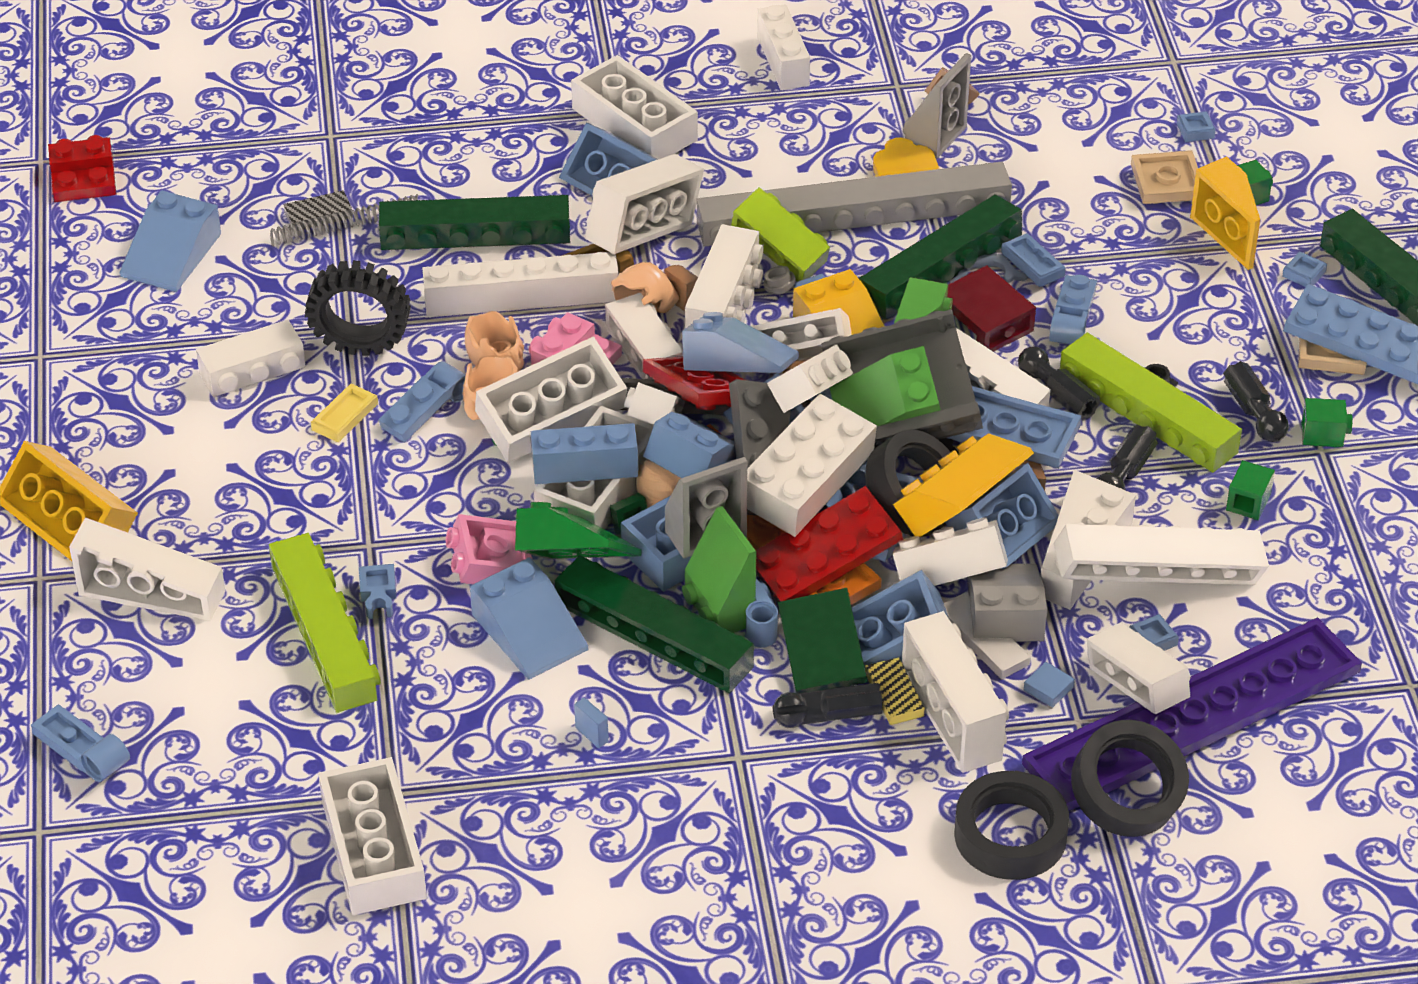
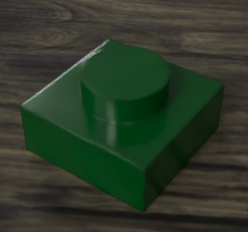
M640 493L609 506L615 535L621 538V522L648 508L646 498Z

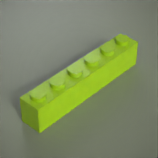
M1088 332L1061 351L1060 369L1068 370L1100 397V402L1136 425L1149 426L1155 431L1158 439L1184 454L1196 464L1214 473L1239 453L1242 428Z
M309 532L270 543L269 552L272 570L335 712L339 713L378 701L376 686L381 684L378 669L375 664L369 665L368 648L364 639L359 641L357 639L358 629L353 615L347 616L345 613L347 605L342 591L336 592L334 589L336 588L335 577L330 567L326 569L324 567L325 557L321 545H314Z

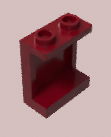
M988 265L948 284L947 298H952L953 315L976 334L977 342L994 352L1034 331L1036 306Z

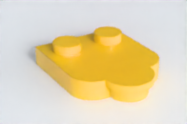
M901 137L887 141L885 149L876 152L873 157L875 177L940 169L935 155L930 148L923 145H915L911 140Z

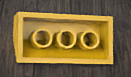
M989 433L977 441L974 436H971L956 447L959 453L953 450L938 461L941 465L940 468L935 464L920 475L922 482L916 479L901 490L904 496L893 505L915 536L921 537L962 512L1033 455L1032 449Z
M23 442L0 486V506L71 561L69 546L85 517L128 533L138 515V512L54 448L33 442Z

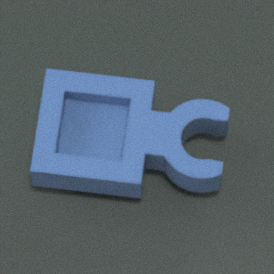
M394 564L360 566L361 602L366 601L365 607L368 619H373V611L377 608H384L387 618L392 617V599H397Z

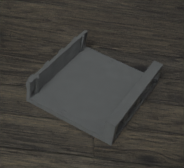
M952 309L934 311L927 316L912 320L902 319L893 325L881 328H867L861 333L846 337L836 336L827 342L821 343L823 352L837 344L839 349L848 356L851 364L850 369L853 374L890 354L924 346L941 410L877 426L874 449L904 430L923 431L940 440L983 429L978 403L975 400L955 327Z

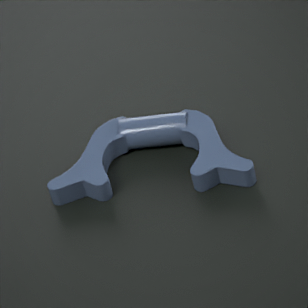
M993 253L978 257L971 268H964L959 271L958 275L950 283L966 276L969 270L982 268L986 265L1001 268L1005 273L1004 280L1008 283L1013 280L1027 281L1028 277L1016 270L1005 256Z

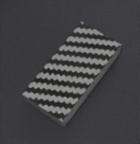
M344 190L283 204L284 213L289 224L295 225L296 222L301 225L302 221L307 223L308 219L313 222L314 218L319 220L320 216L325 219L326 215L331 217L333 213L337 216L338 212L343 214L345 210L349 213L350 209H352Z

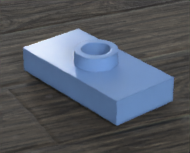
M1028 233L1002 244L1001 253L1037 286L1042 287L1065 276L1066 267Z

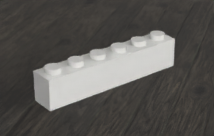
M611 252L422 267L427 317L616 301L611 281L617 278L618 267L616 254Z
M1076 522L1065 524L1053 543L1061 579L1256 585L1269 567L1260 531L1242 528L1225 530L1213 529L1211 527L1197 529L1181 528L1179 526L1084 525L1083 523Z

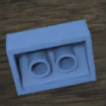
M586 122L559 178L593 196L592 193L596 181L658 159L617 136Z
M634 423L530 431L535 484L638 477V450Z
M1029 463L1016 467L962 512L945 523L947 527H953L954 531L967 528L968 522L979 518H987L988 522L997 520L1008 558L1007 566L1000 568L1004 569L1053 530L1059 515Z

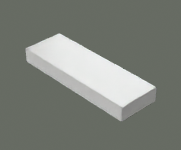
M966 592L944 602L950 622L958 626L962 641L1001 680L1030 665L1031 656L1012 638H973L970 596Z

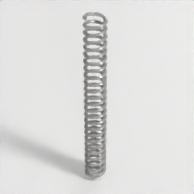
M418 194L415 196L410 195L409 198L405 196L403 199L399 197L397 201L418 200ZM375 203L373 207L371 205H368L367 208L363 206L361 209L356 208L355 211L350 209L349 213L345 210L343 214L338 212L337 216L333 213L331 217L326 215L325 219L320 216L319 220L314 218L313 222L308 219L307 223L302 221L301 225L296 222L295 225L290 224L289 227L284 225L283 228L278 226L276 230L271 228V245L273 247L275 245L273 232L278 245L281 244L279 231L284 243H287L285 229L290 242H293L291 227L297 241L299 240L297 226L301 232L302 239H305L303 224L309 238H311L309 224L312 226L314 236H317L316 223L320 234L323 235L322 221L326 233L329 234L328 219L333 232L336 231L334 218L338 229L341 231L340 216L345 229L348 228L346 215L350 226L353 228L352 213L357 226L360 225L358 212L362 223L365 225L364 210L370 224L372 222L370 209L374 220L377 222L376 207L379 211V205Z

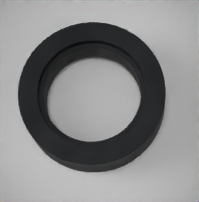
M919 430L901 431L876 447L867 460L865 470L868 490L901 532L910 536L915 535L893 505L904 496L896 474V459L898 456H906L926 471L935 464L940 468L941 465L938 461L950 453L948 448L938 439ZM942 523L921 537L933 534L934 531L945 527L946 523Z
M1120 720L1102 726L1087 740L1073 763L1071 784L1079 807L1093 823L1116 835L1138 837L1160 829L1179 809L1187 795L1189 772L1180 748L1166 733L1145 722ZM1114 748H1130L1146 755L1156 765L1162 778L1163 790L1160 801L1144 809L1127 808L1113 801L1104 792L1098 780L1097 764L1099 757L1106 751Z
M1020 771L989 773L971 782L958 799L954 829L956 846L960 854L971 866L989 876L1008 880L1035 877L1051 869L1062 857L1067 843L1069 810L1061 793L1049 782L1038 776ZM1017 804L1036 811L1044 819L1048 830L1043 837L1032 844L1006 846L987 839L979 831L975 821L985 809L991 806Z

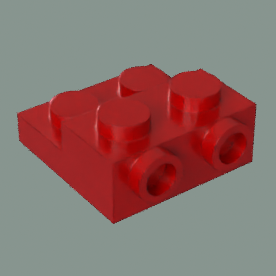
M92 135L87 140L71 141L64 138L54 144H48L54 202L117 195L110 137L103 138L99 135Z

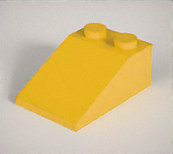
M1226 156L1196 169L1190 218L1247 270H1250L1254 267L1260 216L1246 173Z
M851 269L793 288V317L841 308L849 316L852 335L861 333L867 328L885 327L866 287Z

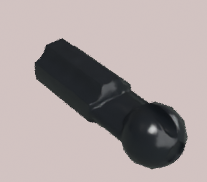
M1028 347L1019 354V369L1032 378H1040L1044 381L1045 386L1050 389V396L1069 412L1081 415V419L1086 420L1095 414L1100 404V397L1068 370L1054 369L1050 365L1048 354L1044 349Z
M1239 361L1237 364L1229 365L1223 373L1225 376L1224 383L1245 414L1257 418L1256 430L1258 435L1270 442L1280 441L1286 436L1289 429L1286 415L1271 409L1270 394L1248 363Z
M1138 424L1134 426L1110 459L1112 471L1110 473H1103L1096 479L1126 491L1124 480H1131L1139 473L1158 444L1155 431L1149 426L1144 427Z
M871 683L803 693L787 692L781 694L775 700L772 709L774 719L779 725L785 728H795L803 724L883 714V702L879 684Z

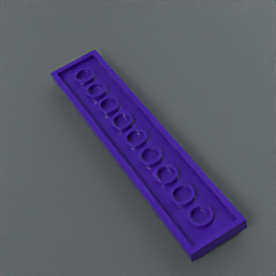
M1317 617L1191 676L1189 680L1190 698L1157 714L1152 713L1140 703L1135 702L1024 754L1022 765L1030 774L1038 776L1053 785L1061 793L1068 810L1071 811L1079 807L1071 784L1073 763L1087 740L1102 726L1120 720H1136L1148 723L1166 733L1180 748L1183 756H1186L1360 673L1362 662ZM1114 748L1106 751L1099 757L1097 764L1098 780L1105 793L1111 792L1157 770L1156 765L1146 755L1130 748Z

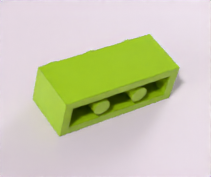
M758 187L733 211L731 226L759 231V245H763V253L778 266L788 267L789 271L794 274L797 282L810 278L827 262L830 246L821 234L813 233L808 229L797 214L788 212L772 193H766Z

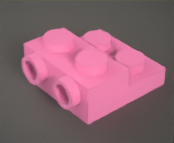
M567 312L561 319L557 317L552 319L548 326V332L543 337L536 336L533 338L529 346V353L531 354V365L594 336L613 365L622 356V345L595 334L593 323Z
M458 514L453 527H450L447 531L446 547L454 550L451 570L453 573H459L461 583L475 584L529 557L532 559L531 554L515 550L516 521Z

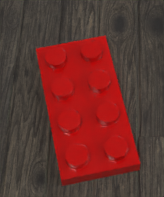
M683 356L643 359V373L653 378L654 382L666 386L668 391L676 392L682 396L683 400L692 402L696 405L697 409L714 410L716 405L724 404L731 407L729 383L736 379L745 380L735 373L727 371L684 370Z
M864 486L815 515L795 537L786 532L756 550V573L778 602L808 596L903 540L902 532L868 488Z

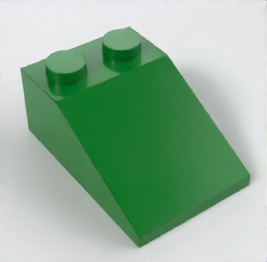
M531 502L530 508H517L516 551L546 559H576L579 555L585 558L638 557L642 555V549L582 517L569 514L568 508L551 507V503Z

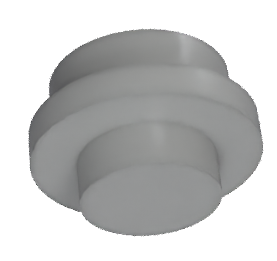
M786 266L771 268L764 276L765 290L776 295L787 293L796 282L794 274Z

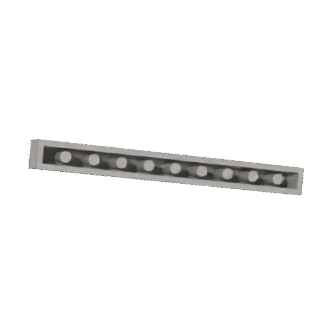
M1002 161L764 191L775 195L780 201L781 206L788 212L797 214L808 229L813 233L962 215L994 194L1011 203L1012 183ZM753 192L697 198V225L703 247L713 245L722 224L731 226L733 211Z

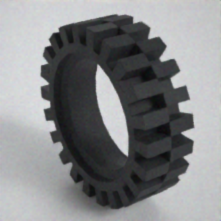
M353 260L351 268L348 267L347 261H340L338 268L331 264L327 266L326 272L322 269L318 273L317 278H314L305 305V317H308L307 324L309 328L315 327L313 334L317 338L324 335L323 343L327 346L333 341L336 342L335 350L342 352L344 346L349 347V355H355L357 349H361L362 356H369L371 348L376 355L382 354L384 348L387 351L391 350L394 343L398 344L401 341L402 335H404L411 305H409V295H405V286L403 284L397 286L399 279L395 275L386 279L388 270L381 267L379 272L375 273L373 272L375 264L369 262L366 269H361V261ZM345 291L363 293L380 302L385 308L387 317L376 325L353 324L341 319L333 312L329 299L337 293Z

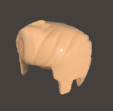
M650 262L632 265L622 273H619L617 278L611 281L615 300L641 292L643 295V305L652 303L658 313L668 312L680 299L666 274Z
M489 311L468 318L465 328V348L473 365L476 366L480 358L511 357L518 371L523 368L524 345L512 316L508 317V322L500 313Z
M511 357L480 358L473 369L472 363L467 365L462 394L464 410L471 420L480 419L475 412L476 391L518 372V368Z
M648 459L639 467L638 477H636V488L638 493L646 498L647 507L649 508L671 496L681 478Z

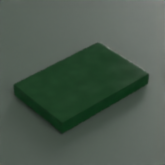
M848 588L778 602L796 693L868 683Z

